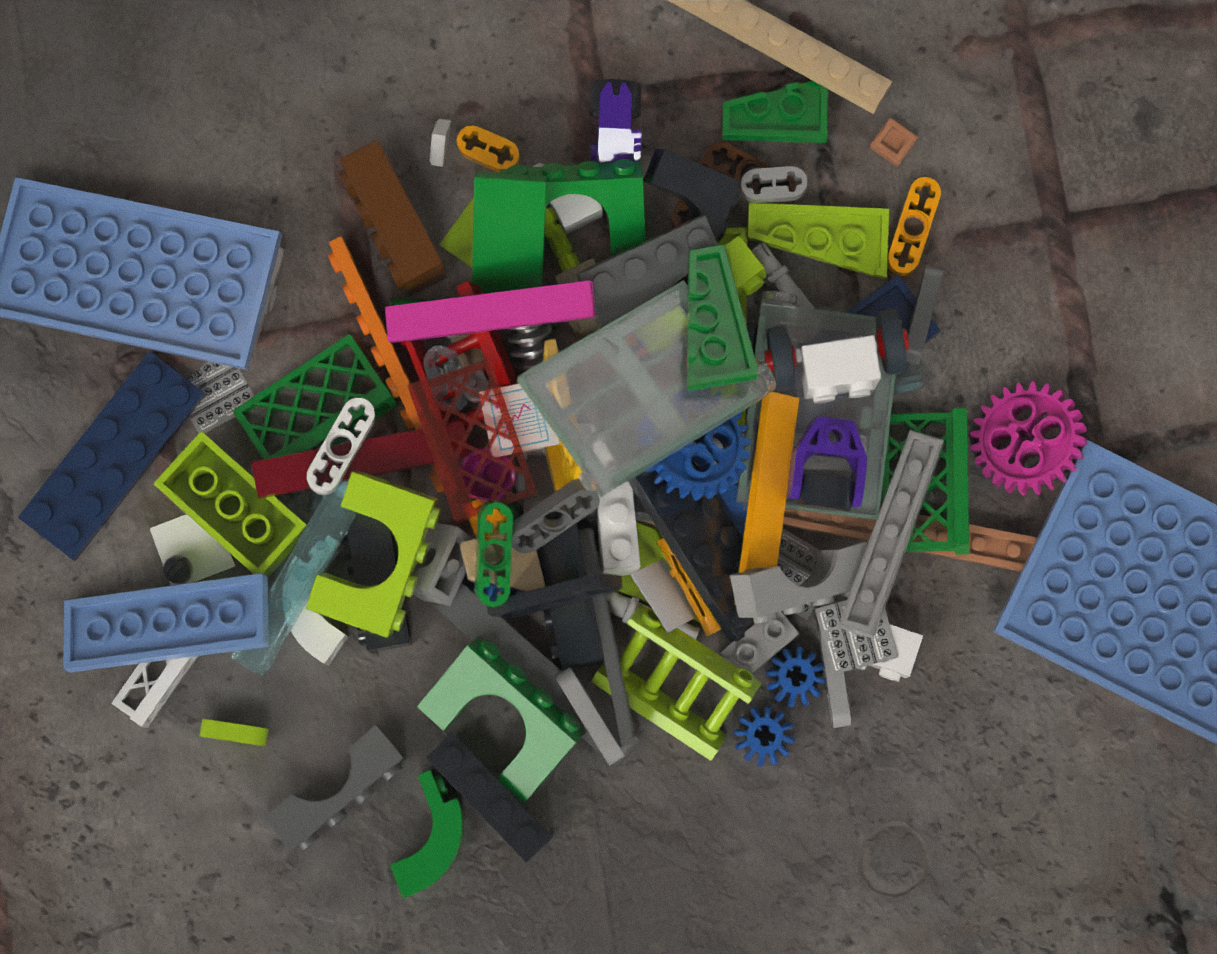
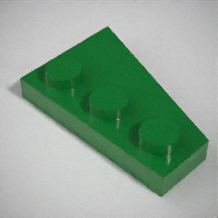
M814 81L802 84L795 82L785 85L784 89L770 93L759 92L723 102L722 140L826 143L828 89Z

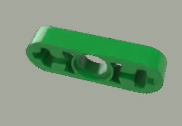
M496 500L484 503L478 511L475 594L483 604L489 607H498L504 604L510 594L513 515L508 506ZM494 508H498V512L504 515V520L497 522V533H504V539L495 536L485 538L486 532L493 534V525L490 521L486 520V517L493 514ZM491 544H499L503 548L502 559L494 564L486 562L484 558L485 549ZM484 568L490 571L503 569L502 575L495 573V584L501 587V592H496L493 599H490L489 595L483 592L484 587H489L491 583V575L489 573L483 574Z

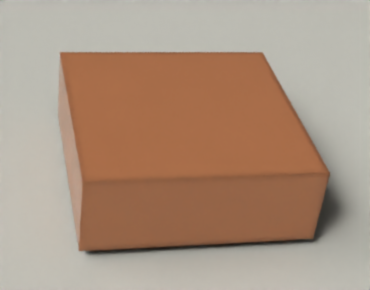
M890 117L869 148L898 167L919 137Z

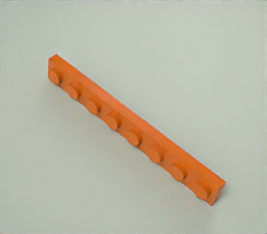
M341 236L329 241L333 252L328 254V258L336 274L342 271L347 281L346 284L342 285L349 303L353 304L356 302L360 309L361 315L356 316L364 335L366 336L371 333L376 346L371 347V351L379 367L385 365L391 376L385 379L393 398L400 396L405 408L400 410V414L408 430L431 427L393 343L388 342L387 329L347 243ZM448 462L432 465L434 472L430 473L429 476L437 493L444 491L448 498L462 493Z

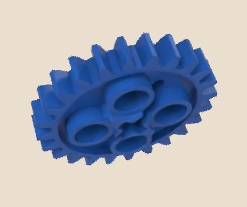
M686 388L684 392L681 391L667 401L683 423L686 424L690 421L686 413H690L696 418L719 404L721 393L718 392L710 398L708 397V388L701 389L698 394H696V390L687 392ZM741 412L694 440L696 445L691 442L645 471L652 472L656 470L658 475L654 482L658 484L665 479L668 482L666 492L669 493L675 487H678L679 495L682 499L690 491L696 501L704 493L708 499L714 497L717 491L723 494L730 488L729 485L733 486L739 481L738 475H741L747 469L746 465L742 462L751 457L749 452L743 450L751 443V440L741 436L748 429V426L738 425L736 422L741 417ZM641 415L640 417L645 422H642L636 430L644 435L636 441V445L648 447L663 437L647 415ZM713 438L718 439L723 448L716 446ZM691 461L696 462L700 466L701 472L692 467Z

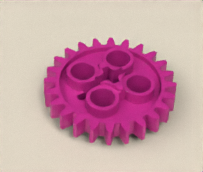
M1032 381L1029 389L1025 391L1019 382L1016 385V393L1013 394L1004 387V398L1000 400L992 395L990 397L994 406L992 408L987 406L980 407L986 415L985 418H974L975 424L980 428V430L970 432L971 437L978 441V443L970 446L972 452L979 455L974 461L978 467H984L982 474L986 479L993 476L992 483L995 487L998 488L1005 482V490L1009 494L1018 486L1022 496H1026L1029 487H1032L1035 493L1040 495L1041 485L1046 484L1053 491V480L1058 478L1066 483L1067 479L1063 472L1066 469L1076 472L1077 469L1072 460L1084 458L1082 452L1077 449V447L1087 445L1086 439L1079 435L1087 431L1084 423L1078 422L1083 416L1079 410H1073L1075 403L1071 398L1064 401L1065 395L1062 390L1059 389L1052 395V388L1047 383L1039 391L1035 381ZM1024 410H1032L1031 417L1027 420H1017L1019 413ZM1047 413L1048 416L1041 420L1042 415ZM1061 428L1058 437L1054 439L1045 438L1050 429ZM1025 436L1030 438L1034 436V439L1032 441H1023V438ZM1011 438V443L1007 448L1003 450L996 449L1001 439ZM1016 457L1015 462L1013 464H1009V461ZM1030 457H1040V461L1035 467L1025 468V462Z

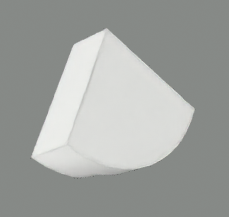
M439 119L436 121L431 137V165L443 167L451 120Z

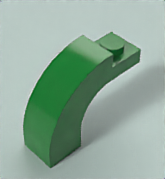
M433 770L417 775L432 813L433 826L431 835L420 851L410 857L390 864L403 899L429 888L440 880L455 862L463 841L464 814L460 799L456 798L445 802L443 796L449 794L442 775L435 776Z

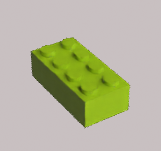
M202 431L153 483L253 574L263 573L269 577L312 530L275 496L259 499L254 477Z

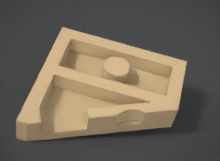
M504 534L494 535L495 537L504 539ZM477 539L464 541L460 544L468 580L475 581ZM491 544L484 551L486 562L491 564L499 562L503 557V548L499 544ZM512 548L510 591L515 589L528 592L545 587L537 551L520 553ZM484 568L483 574L489 573L491 575V583L495 584V573L502 575L503 569L490 571Z

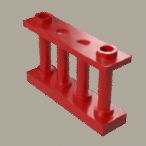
M469 281L456 287L460 297L483 294L480 285ZM498 330L470 333V335L428 355L422 340L400 342L404 347H407L437 421L434 426L463 421L464 428L467 429L484 421L482 406L453 419L446 400L463 392L459 378L440 387L433 369L448 360L474 348L481 349L486 360L483 363L482 369L487 380L494 381L497 388L519 384Z

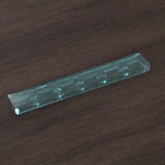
M349 481L340 483L333 493L323 496L268 593L269 647L235 651L231 658L263 677L268 672L307 603L317 574L325 571L358 513L340 506Z

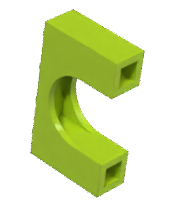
M358 470L353 471L340 506L383 522L392 531L399 550L396 568L385 582L372 586L356 584L325 572L319 573L316 576L305 609L386 638L392 635L394 630L399 632L406 615V611L401 610L405 596L411 598L417 584L418 577L413 576L417 562L422 564L428 552L429 543L424 542L428 529L434 530L440 517L441 509L436 508L439 499Z

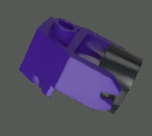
M622 79L597 80L589 84L588 114L598 118L597 143L591 142L590 161L597 162L598 164L614 163L621 159H629L634 162L640 161L642 130H631V120L641 116V84Z
M821 416L810 421L803 435L793 447L787 499L797 500V506L828 511L849 512L851 506L861 507L868 458L854 421ZM829 432H833L835 434V443L829 440ZM812 455L846 459L852 470L851 480L832 476L803 474L804 464Z

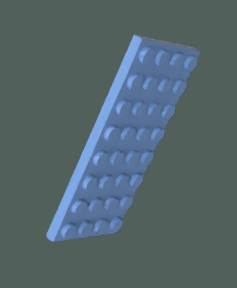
M15 177L0 233V317L248 370L282 234L279 231Z

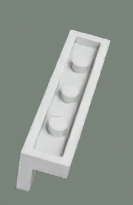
M198 656L166 660L167 666L158 679L154 681L149 680L147 668L151 662L139 663L111 704L129 715L130 719L141 727L148 728ZM143 674L144 683L136 684ZM145 687L146 696L136 710L124 703L132 689Z

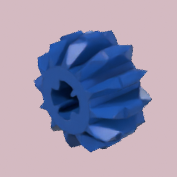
M801 646L796 648L795 658L791 657L788 648H783L782 655L785 662L776 656L770 659L772 664L778 667L779 670L766 669L765 671L766 676L777 677V681L766 685L767 689L773 690L778 686L780 687L781 691L775 696L777 702L781 701L785 694H789V707L795 706L796 695H799L803 706L808 705L809 698L806 691L818 698L821 693L812 684L822 685L826 683V678L814 676L815 672L825 668L824 664L820 663L813 667L809 664L816 657L814 652H811L805 660L801 659L803 654V647ZM792 667L799 668V674L805 676L804 683L802 681L798 682L799 686H792V680L786 678V672L791 673L793 671Z
M765 706L763 718H760L756 707L751 708L750 713L754 722H751L742 715L739 721L748 727L747 730H734V735L745 736L746 741L735 745L736 749L740 750L746 746L750 748L744 756V760L747 762L752 759L754 753H757V766L759 767L764 765L765 754H768L772 765L778 764V758L774 751L777 750L781 755L787 757L790 752L781 743L790 744L795 741V738L792 736H783V731L793 728V724L791 722L783 726L778 724L785 715L783 711H779L774 719H771V706ZM760 726L768 727V733L774 735L773 742L767 741L768 746H761L760 739L754 738L755 730L758 732L762 730Z

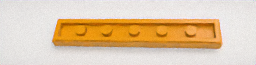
M772 391L763 392L765 398L762 399L739 573L758 567H775L778 564L791 454L800 398Z

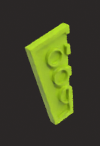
M749 203L747 240L760 244L765 242L767 246L886 280L889 209Z

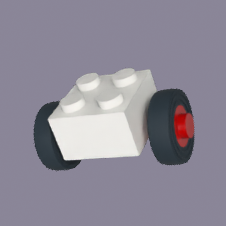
M896 309L882 310L877 312L876 315L877 331L875 338L873 335L802 346L801 350L796 349L795 353L786 327H772L767 329L766 333L768 350L763 351L766 372L771 371L776 391H788L795 389V370L799 362L804 399H813L814 404L834 401L836 395L849 393V398L865 397L870 395V390L875 389L881 379L877 353L881 357L886 374L892 375L905 372L906 350H909L907 331L902 329Z

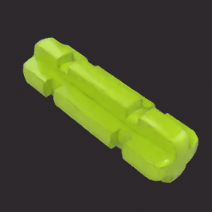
M549 207L546 208L545 237L555 258H559L558 264L562 272L580 263L576 254L571 252L572 246L561 224H557L558 218L553 208Z

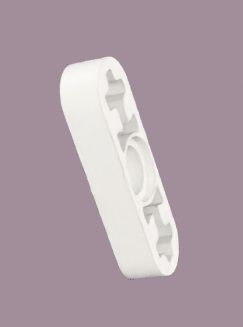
M363 398L349 400L336 419L307 471L308 484L315 493L320 495L331 494L341 483L375 422L374 408L368 400ZM360 407H364L365 415L368 419L366 422L363 420L357 422L354 431L360 433L358 438L350 431L340 429L342 424H345L347 428L350 427L353 417L349 412L352 409L358 411ZM346 437L351 441L352 448L347 455L337 456L331 451V443L335 438ZM324 455H327L335 463L343 464L340 469L335 465L331 468L329 473L330 478L333 479L331 484L324 482L322 486L317 485L318 480L314 474L317 471L323 473L328 466V461L322 460Z

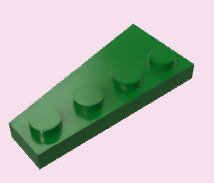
M725 245L690 250L688 255L687 392L757 380L759 372Z

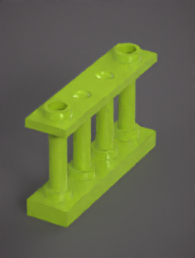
M640 604L627 622L629 626L636 629V632L619 657L628 705L631 709L711 761L727 737V734L721 731L720 727L739 698L750 703L762 683L756 680L748 670L738 668L682 630L676 628L667 632L653 609L646 608ZM649 638L665 648L666 652L649 679L645 681L631 672L629 668ZM678 658H680L697 670L679 699L675 701L660 691L659 688ZM604 662L591 682L611 695ZM710 678L726 688L727 691L709 719L704 720L689 708Z

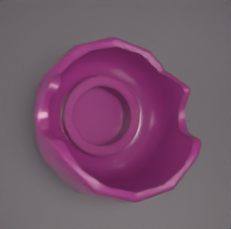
M490 447L478 449L467 455L463 459L459 471L461 487L471 498L481 501L499 500L509 494L516 484L518 475L515 461L509 455L493 458Z

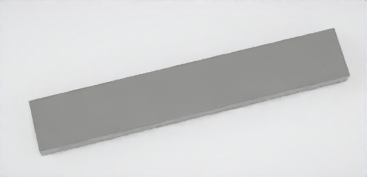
M913 430L909 431L840 618L839 628L874 639L943 450L944 440Z

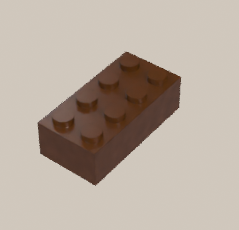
M378 140L341 158L340 162L344 170L338 173L351 199L359 198V201L354 204L367 230L372 227L376 230L371 233V236L383 260L390 257L392 262L388 263L387 267L398 289L406 288L409 295L412 296L447 278L443 263Z

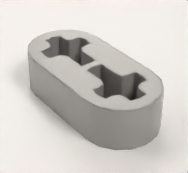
M794 166L752 169L744 174L740 190L745 200L751 203L794 201L805 193L807 177L803 170ZM789 175L793 176L795 181L801 182V184L796 185L794 192H790L788 186H776V183L786 182ZM753 178H759L760 184H771V187H763L760 194H754L753 189L747 188L746 185H751Z

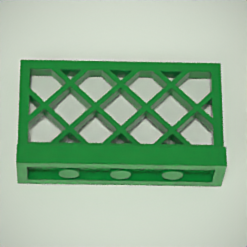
M348 334L232 411L265 460L321 448L342 411L340 410L336 414L323 412L327 395L345 398L343 407L349 400L354 398L368 400L374 408L375 421L398 405L351 334ZM350 346L355 353L352 368L335 366L337 354ZM360 362L365 370H359ZM314 369L326 370L323 388L305 385L309 372ZM333 372L350 374L346 392L329 389ZM357 376L371 378L377 386L365 395L353 393ZM285 388L297 390L293 407L276 404L280 391ZM304 391L321 394L317 411L300 408ZM256 407L268 409L264 426L249 424L244 415ZM360 407L358 411L352 409L349 412L353 417L350 427L347 428L345 424H342L340 429L348 430L355 435L357 432L354 431L357 422L359 420L366 422L368 419L365 415L364 407ZM274 410L291 413L287 430L270 428ZM298 414L315 417L313 429L305 434L294 432ZM255 431L262 432L260 439L258 438ZM268 434L285 436L283 448L270 456L265 448ZM337 437L332 441L331 446L339 445L348 438Z
M952 408V413L891 414L890 424H905L910 430L923 433L931 423H946V434L941 438L944 440V444L946 443V453L942 450L940 455L946 461V468L937 477L933 475L926 495L937 486L947 495V501L937 511L925 501L923 502L922 507L932 516L919 529L914 526V534L911 535L905 552L955 551V555H969L967 408ZM888 435L883 477L882 504L890 485V478L892 479L894 472L890 470V463L902 453L906 442L905 439L899 445L890 435ZM889 444L895 448L891 454H889ZM946 476H947V487L941 483V481H942ZM946 510L947 521L941 516ZM937 520L947 529V541H931L924 532ZM919 537V538H920L922 541H924V542H914V541Z

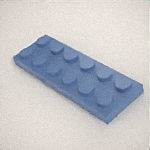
M263 573L64 600L63 669L68 672L269 647L268 577Z

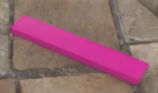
M590 280L385 307L387 336L390 343L597 318L594 284Z

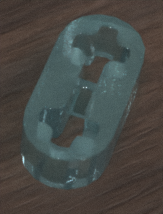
M441 345L434 346L427 351L424 357V367L435 406L440 410L458 412L465 407L468 401L459 382V374L462 371L460 359L453 349ZM439 354L449 359V362L444 364L446 376H444L442 368L435 367V362L440 360ZM446 382H448L450 390L457 391V396L452 400L453 404L444 401L443 396L448 394Z

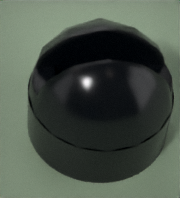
M174 555L166 560L163 572L165 577L172 583L183 584L192 577L193 565L186 557ZM182 561L185 565L171 576L169 572Z

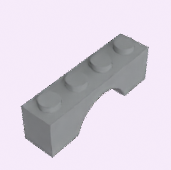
M849 542L818 550L813 572L800 585L791 582L779 566L758 567L730 575L738 617L753 618L754 623H762L774 620L776 612L783 611L784 614L798 613L804 611V604L810 602L813 603V606H819L834 602V595L841 594L842 597H849L867 548V542Z

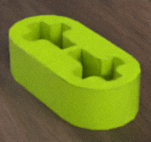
M202 719L199 737L266 747L269 729Z

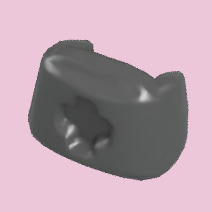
M468 366L460 372L459 382L464 395L471 402L480 403L479 392L491 390L482 367Z

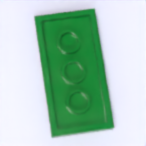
M475 171L472 283L480 285L483 294L543 287L547 176Z

